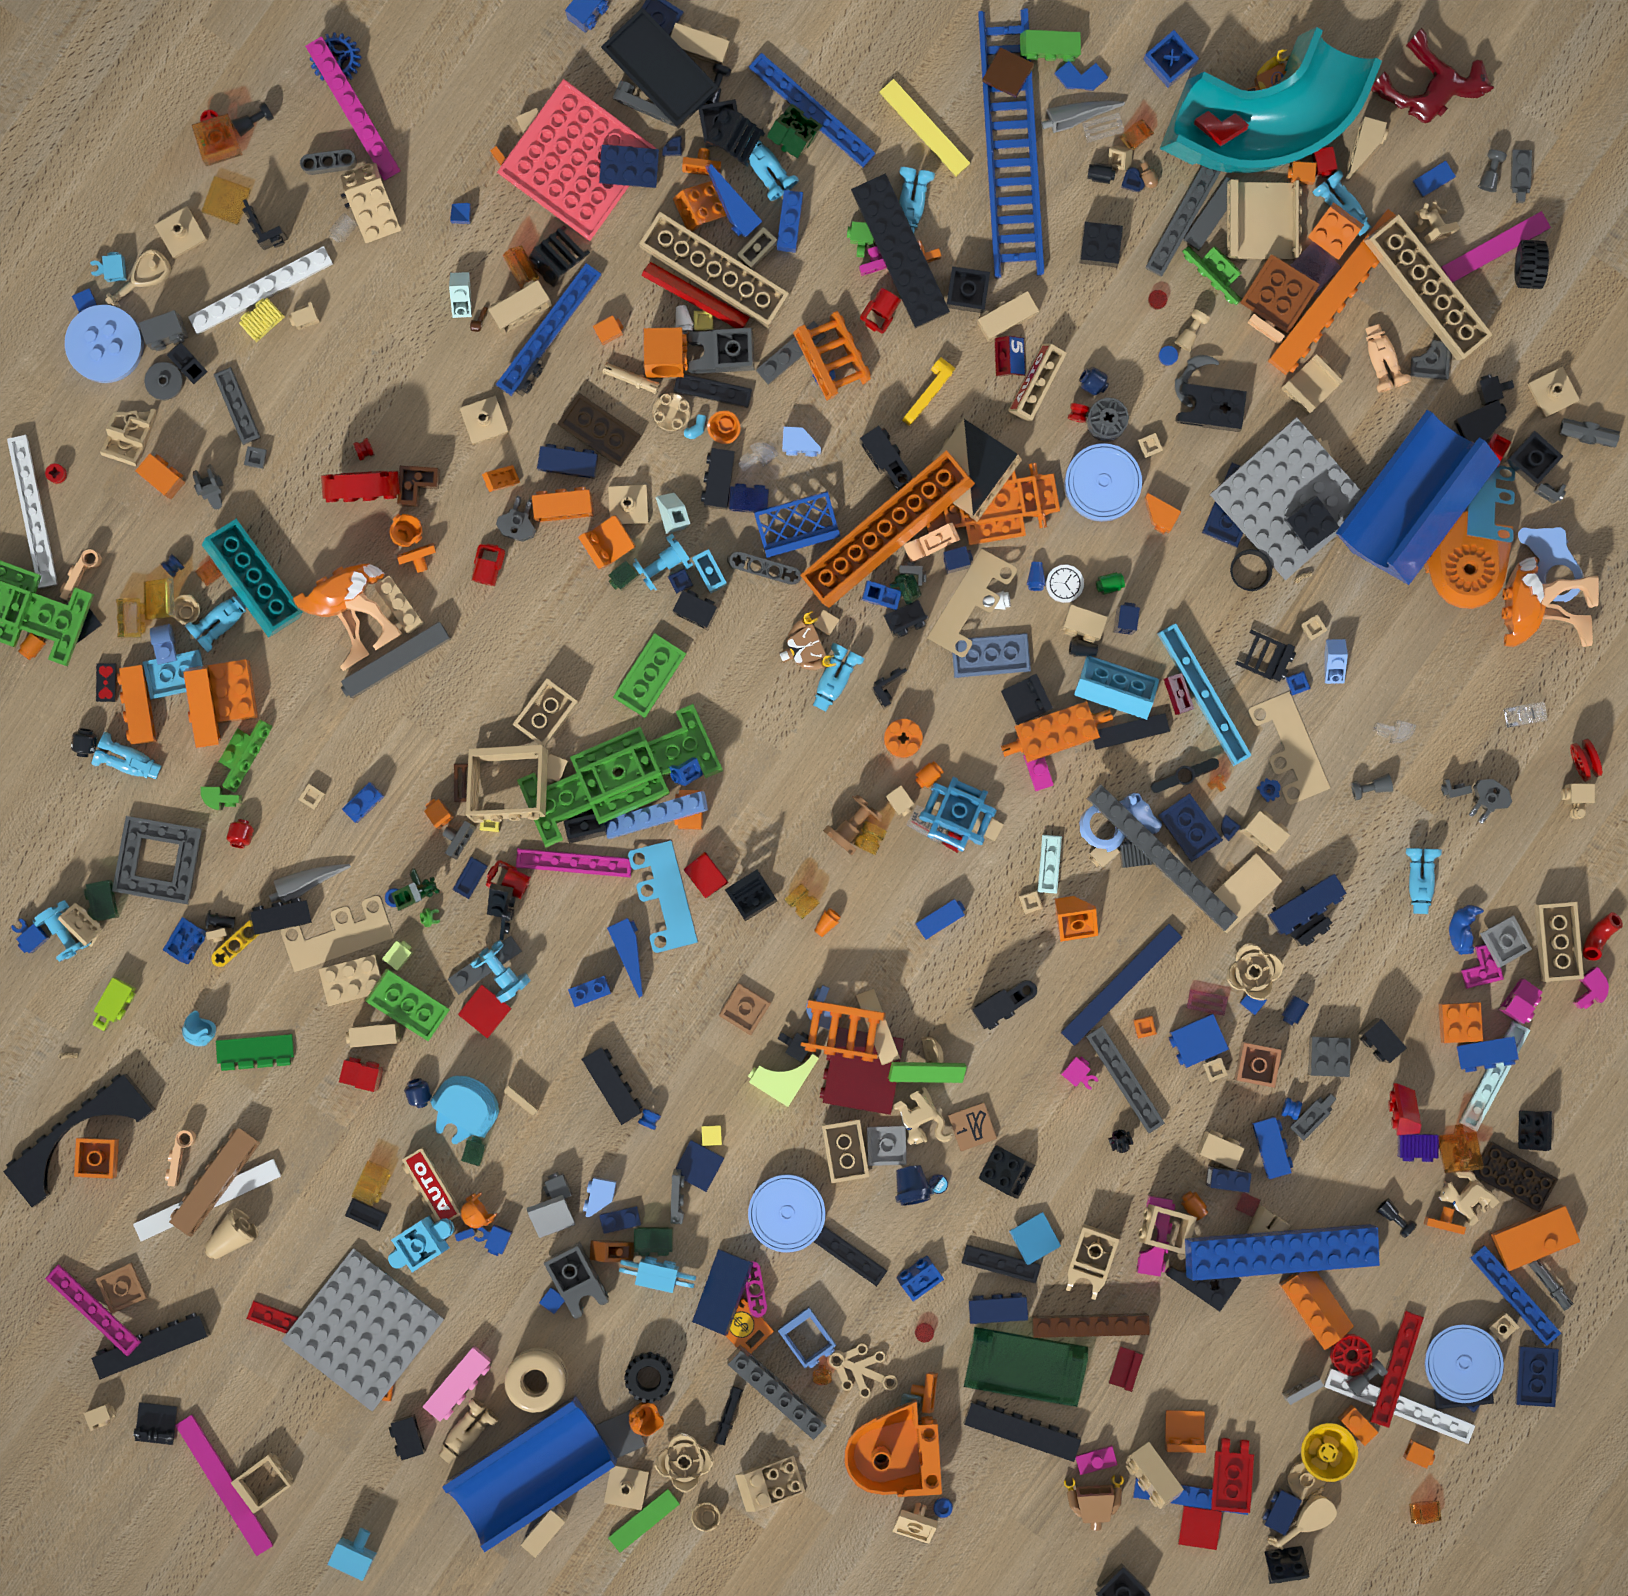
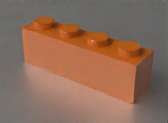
M143 665L119 668L120 673H117V680L119 685H122L123 692H120V699L122 704H125L126 711H123V718L125 723H128L129 730H126L127 740L132 745L156 742L153 712Z

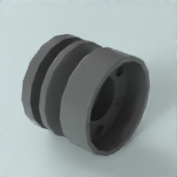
M1107 397L1098 400L1093 404L1087 415L1086 424L1088 431L1099 441L1109 442L1116 440L1122 435L1128 425L1129 415L1127 408L1115 398ZM1106 414L1113 417L1111 423L1108 420L1104 421Z

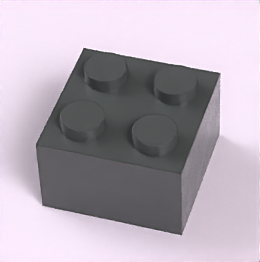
M175 310L138 323L145 344L152 350L162 351L169 344L177 345L180 341L183 343L185 342L184 339L189 338L182 317Z
M1309 1036L1308 1075L1350 1077L1351 1038Z

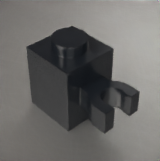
M1492 374L1480 377L1481 380L1476 383L1482 405L1490 404L1497 400L1501 401L1504 398L1503 392L1514 388L1513 380L1500 384L1498 376L1492 377Z
M802 1031L801 1034L796 1033L792 1039L781 1032L778 1040L788 1045L785 1053L802 1063L808 1051H805V1047L801 1046V1042L808 1043L809 1035Z

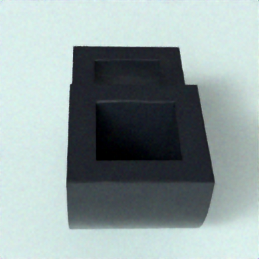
M181 341L166 354L193 384L208 372Z

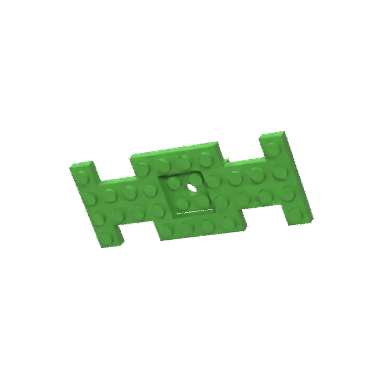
M0 561V642L16 648L22 630L55 641L48 660L68 667L94 594L74 587L68 605L35 594L42 575Z
M694 704L676 711L682 728L655 740L647 742L641 727H638L571 756L570 759L576 774L547 786L546 817H539V819L534 820L545 847L563 841L557 823L589 809L593 810L598 823L602 824L669 795L670 793L663 777L671 774L669 768L671 765L679 766L694 757L697 758L705 779L722 772L723 769ZM616 769L624 770L621 776L613 775ZM535 772L517 780L528 808H536L538 779Z

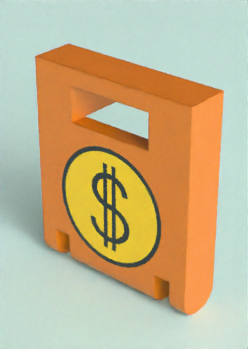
M742 1298L740 1301L745 1306L742 1308L738 1304L726 1337L736 1348L741 1345L752 1354L775 1331L762 1317H753L749 1312L748 1302ZM760 1330L764 1336L751 1348L746 1342Z

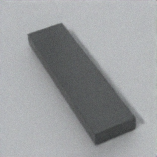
M1226 177L1183 239L1184 242L1198 251L1227 211V182L1231 180Z
M232 367L213 374L242 445L260 439V434Z

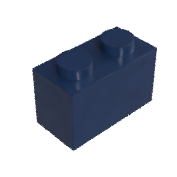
M966 546L945 551L942 555L947 574L968 569L973 561L971 550H967Z
M1279 1488L1278 1491L1273 1492L1270 1498L1272 1503L1269 1509L1266 1508L1261 1518L1265 1526L1286 1535L1302 1500Z

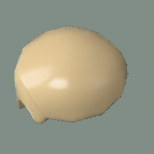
M181 594L174 599L171 605V613L178 623L186 625L189 622L197 621L200 615V605L192 595Z
M700 1503L691 1512V1521L698 1530L709 1532L719 1526L721 1513L718 1507L712 1503Z

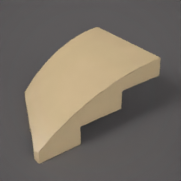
M150 409V411L146 412L135 410L126 413L114 412L106 426L108 437L100 451L101 455L137 467L152 430L156 410Z

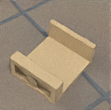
M1317 354L1281 388L1307 415L1343 382L1341 374L1335 369L1332 370L1328 366V361L1323 356H1318Z

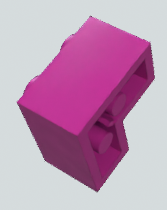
M1520 978L1498 1010L1515 1022L1525 1024V1022H1530L1535 1015L1533 1011L1541 1001L1542 997L1540 995L1543 992L1524 978Z

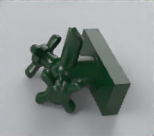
M412 868L409 875L413 883L391 893L398 911L422 901V898L426 896L432 897L434 892L439 894L440 890L434 882L435 878L430 877V881L424 879L421 883L416 869Z

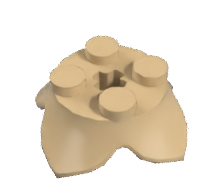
M1246 943L1238 950L1235 962L1230 965L1227 972V981L1234 989L1245 991L1249 997L1265 1000L1273 990V982L1282 974L1284 963L1276 955L1264 953L1258 945ZM1252 966L1259 970V973H1256V977L1249 974Z
M680 1433L673 1437L669 1446L658 1454L654 1466L659 1474L672 1480L676 1489L687 1493L697 1486L701 1475L710 1471L714 1460L710 1452L698 1445L692 1436ZM686 1457V1459L690 1460V1463L687 1462V1466H683V1463H679V1459Z

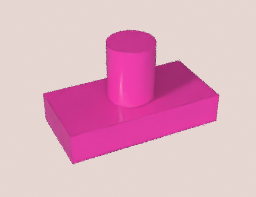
M877 246L868 249L871 262L860 265L859 271L861 276L887 268Z
M1023 755L1035 792L1054 786L1045 757L1027 763Z
M1112 1445L1076 1455L1080 1475L1118 1465Z

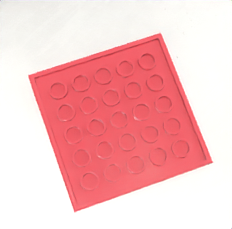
M563 79L496 173L588 241H591L629 187L599 184L601 145L656 149V147Z

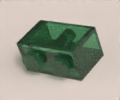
M112 880L86 884V889H84L85 899L89 900L90 905L88 915L97 922L119 918L115 893L112 891Z

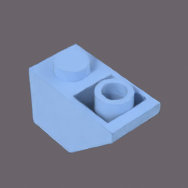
M784 427L782 451L786 452V455L797 456L798 453H805V456L817 457V454H821V447L804 428Z
M1345 639L1326 640L1324 653L1325 684L1345 682L1348 657Z
M594 1177L593 1181L588 1182L587 1192L590 1193L589 1200H585L583 1211L586 1212V1217L592 1216L613 1201L617 1181Z

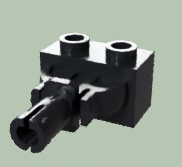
M592 809L564 821L569 844L606 835L604 823H598Z

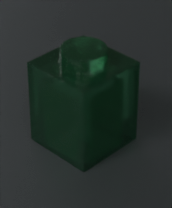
M624 561L608 575L610 577L608 582L615 590L619 588L620 591H623L639 576L628 562Z

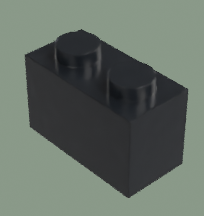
M415 1414L390 1423L389 1432L391 1437L396 1440L397 1445L394 1448L397 1457H401V1461L426 1452Z

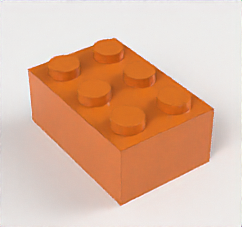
M576 487L574 491L569 492L566 489H557L555 493L550 494L547 491H538L536 495H532L533 514L536 522L594 517L592 494L586 487Z
M244 659L208 665L216 721L218 723L258 718L250 661Z

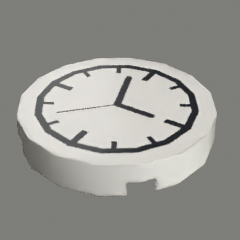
M1059 565L1053 568L1047 576L1046 590L1055 601L1070 603L1076 600L1083 591L1084 578L1081 572L1073 566Z

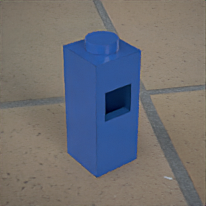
M953 899L915 924L925 940L965 916L963 911L966 909L960 900L956 902Z

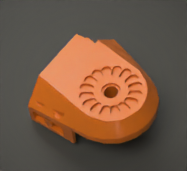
M1467 511L1462 513L1424 564L1426 573H1430L1436 591L1447 603L1459 608L1474 609L1494 600L1502 589L1508 568L1511 542L1467 535ZM1496 524V526L1508 527L1513 530V526ZM1498 531L1499 537L1504 539L1510 537L1508 531Z
M913 1400L864 1423L849 1437L845 1448V1466L848 1475L858 1487L870 1493L880 1495L897 1494L898 1497L941 1495L937 1419H933V1416L921 1417V1420H918L917 1400ZM884 1454L886 1458L883 1461H879L876 1459V1456Z

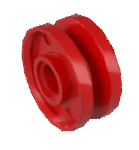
M1588 738L1582 740V749L1577 743L1571 744V756L1581 779L1584 782L1591 780L1590 771L1595 777L1602 776V765L1592 742Z
M1346 1334L1341 1340L1331 1346V1362L1341 1373L1348 1376H1357L1364 1373L1370 1367L1373 1352L1370 1345L1362 1337L1355 1334ZM1350 1350H1354L1355 1357L1351 1360L1347 1359V1353Z

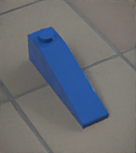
M707 164L705 167L729 222L733 225L731 229L737 236L742 235L746 237L762 220L712 164Z
M627 918L607 929L640 998L643 996L637 935L635 933L638 931L634 920L630 921Z

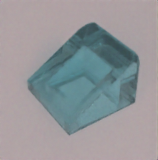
M903 1393L900 1406L917 1400L918 1412L922 1397Z

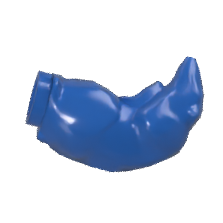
M1467 905L1464 908L1458 909L1451 919L1449 925L1450 940L1454 950L1458 951L1459 955L1474 953L1475 948L1473 947V935L1470 931V925L1476 920V915L1484 912L1480 907Z

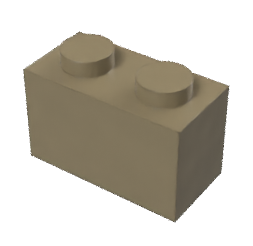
M763 227L737 254V258L745 266L753 270L777 245V239Z

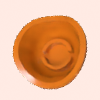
M730 411L716 412L710 417L707 424V430L711 438L722 444L735 441L741 429L739 419Z

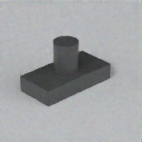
M467 821L463 822L459 831L448 826L444 830L443 836L452 842L445 854L457 860L477 827Z

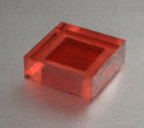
M1242 1192L1235 1209L1253 1217L1261 1200Z

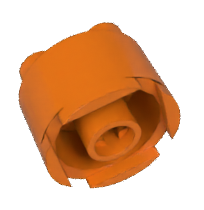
M896 720L885 731V747L895 757H911L917 753L922 745L923 736L921 729L911 720ZM902 733L905 734V737L909 738V740L905 741V744L898 740Z

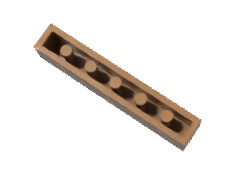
M238 1127L237 1130L231 1132L227 1144L220 1147L216 1159L206 1166L205 1174L195 1181L194 1189L191 1193L188 1192L182 1199L183 1204L171 1214L170 1218L172 1219L169 1223L187 1236L192 1237L260 1145L261 1142Z

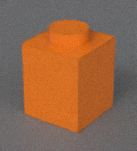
M1294 161L1291 167L1288 166L1287 178H1290V183L1299 180V184L1313 185L1315 183L1316 163Z
M613 315L593 326L602 345L623 335L621 330L624 327L619 318L615 320Z
M1410 1439L1403 1457L1427 1469L1434 1462L1435 1451Z

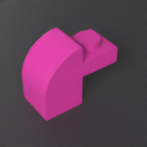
M1593 967L1584 974V979H1579L1588 990L1573 1002L1579 1009L1590 1007L1594 1003L1593 999L1597 1003H1602L1608 995L1609 984L1606 977L1598 967Z

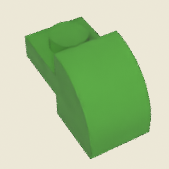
M201 787V797L204 803L212 809L222 811V803H225V807H236V803H242V796L223 795L222 787Z

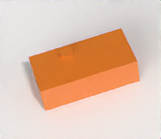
M208 665L185 668L183 673L190 710L188 711L189 722H192L195 746L199 748L219 745L221 738L219 725L216 721Z
M1562 1204L1490 1233L1503 1266L1508 1271L1580 1242L1568 1210Z

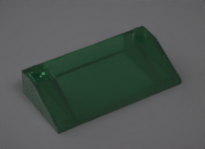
M974 1327L964 1387L1078 1407L1088 1362V1347Z

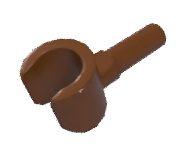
M483 307L478 321L471 320V331H481L482 321L488 310L487 307Z

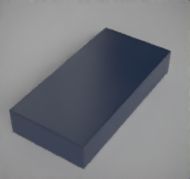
M471 856L452 890L470 899L488 865Z

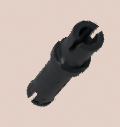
M731 1387L723 1415L717 1424L719 1426L713 1442L725 1446L728 1433L733 1427V1418L743 1389Z

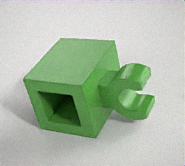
M852 221V227L848 226L847 238H850V244H858L856 257L864 258L865 245L873 246V237L865 222Z

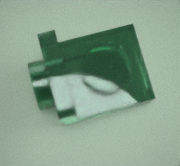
M900 574L890 584L891 588H900L906 604L913 603L922 595L914 574Z
M472 1136V1139L468 1138L461 1161L480 1166L487 1145L483 1143V1139Z

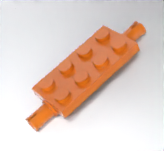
M1086 701L1014 726L1018 736L1017 741L1001 745V750L1004 751V757L1021 752L1024 754L1027 763L1100 738L1097 725L1112 721L1113 716L1109 708L1095 714L1091 713Z

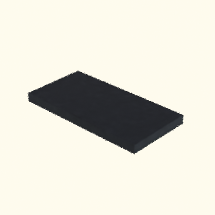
M643 7L601 46L603 51L677 128H680L720 90Z

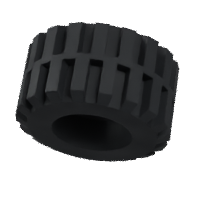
M1521 240L1515 257L1514 275L1518 288L1542 289L1546 283L1549 269V248L1547 242Z
M648 1352L635 1356L628 1364L624 1376L625 1386L628 1388L629 1394L634 1396V1399L642 1400L644 1403H654V1401H659L668 1394L673 1383L674 1374L672 1366L667 1362V1359L661 1357L658 1353ZM650 1366L659 1371L661 1378L656 1387L645 1388L639 1383L638 1373L643 1367Z

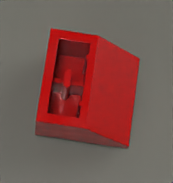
M1394 1083L1393 1090L1389 1092L1390 1100H1388L1389 1112L1393 1113V1117H1391L1392 1129H1396L1397 1136L1420 1134L1421 1120L1415 1090Z

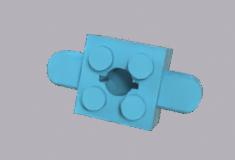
M427 1216L393 1238L391 1241L397 1249L388 1256L390 1265L397 1269L407 1264L411 1272H414L448 1250L450 1247L445 1239L454 1232L453 1222L445 1218L434 1224L431 1217Z
M646 1256L645 1259L642 1258L640 1263L621 1259L620 1264L638 1268V1270L619 1267V1272L636 1276L635 1285L673 1293L675 1285L694 1288V1283L676 1279L679 1277L696 1280V1276L678 1272L679 1266H675V1262L667 1260L664 1263L656 1262L657 1258Z

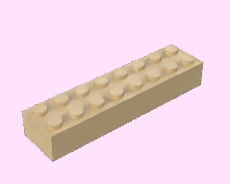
M661 212L658 213L639 243L641 249L768 329L789 298L788 292Z
M1399 214L1391 217L1364 240L1456 360L1465 359L1493 335Z

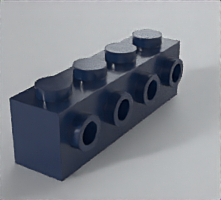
M1331 874L1270 912L1267 916L1279 934L1284 933L1288 935L1296 930L1294 926L1301 923V925H1304L1312 920L1310 916L1317 913L1320 915L1328 910L1327 906L1332 902L1336 905L1344 900L1343 896L1347 893L1336 875Z

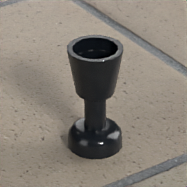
M714 63L712 69L716 76L713 82L720 90L706 102L707 104L720 101V84L723 77L730 76L732 71L730 68Z
M265 102L259 106L261 111L250 117L245 115L231 120L241 137L254 127L255 122L265 117L268 121L274 119Z
M1389 1198L1384 1200L1376 1210L1378 1214L1389 1221L1394 1220L1401 1227L1400 1235L1403 1238L1409 1236L1417 1226L1414 1221L1406 1222L1398 1215V1209Z

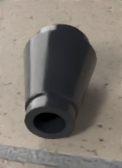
M1078 638L1075 640L1071 639L1069 654L1073 655V657L1097 656L1098 645Z

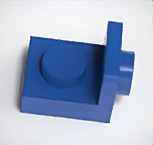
M694 757L679 766L671 765L669 767L672 780L683 786L688 785L703 775L698 760Z

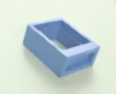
M809 1306L778 1328V1332L804 1368L808 1366L810 1368L814 1367L820 1362L818 1359L821 1356L825 1355L827 1357L835 1351V1341ZM810 1317L826 1338L828 1344L805 1359L787 1333Z

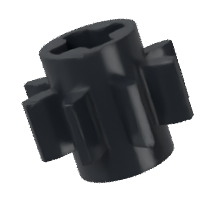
M1122 1129L1114 1131L1112 1137L1108 1138L1112 1151L1116 1150L1119 1153L1127 1152L1130 1150V1145L1134 1144L1130 1132Z

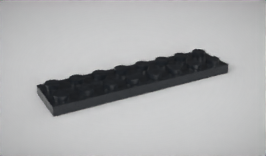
M886 173L852 188L851 192L914 328L916 329L949 314L950 310Z

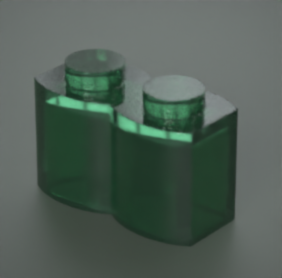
M635 1227L634 1252H638L639 1256H649L650 1252H658V1256H668L669 1252H673V1227Z

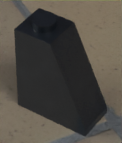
M1497 400L1457 418L1454 423L1460 436L1474 443L1478 438L1486 441L1507 418L1505 415L1507 410L1504 404H1500V401Z

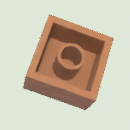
M1241 1042L1234 1080L1275 1088L1282 1050Z

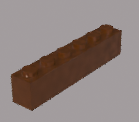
M1147 1313L1032 1316L1033 1338L1150 1335L1149 1315Z

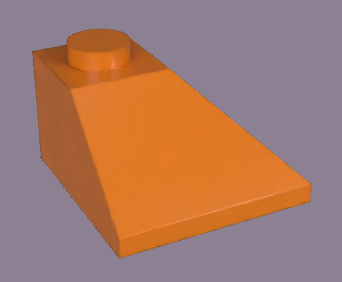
M1075 896L1055 899L1060 942L1098 936L1096 906Z

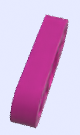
M750 1261L753 1263L752 1267L757 1270L754 1272V1279L758 1277L759 1281L752 1280L746 1282L745 1289L748 1307L753 1317L760 1318L767 1311L760 1266L758 1263ZM752 1284H757L760 1287V1293L757 1295L751 1294L749 1287ZM762 1297V1300L759 1299L758 1302L759 1306H763V1309L760 1313H757L756 1310H753L756 1302L755 1300L751 1301V1298Z

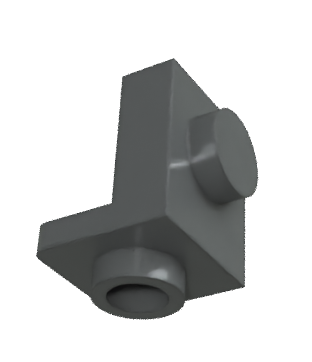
M904 562L903 565H900L899 575H918V587H922V582H926V571H923V566H915L914 562Z

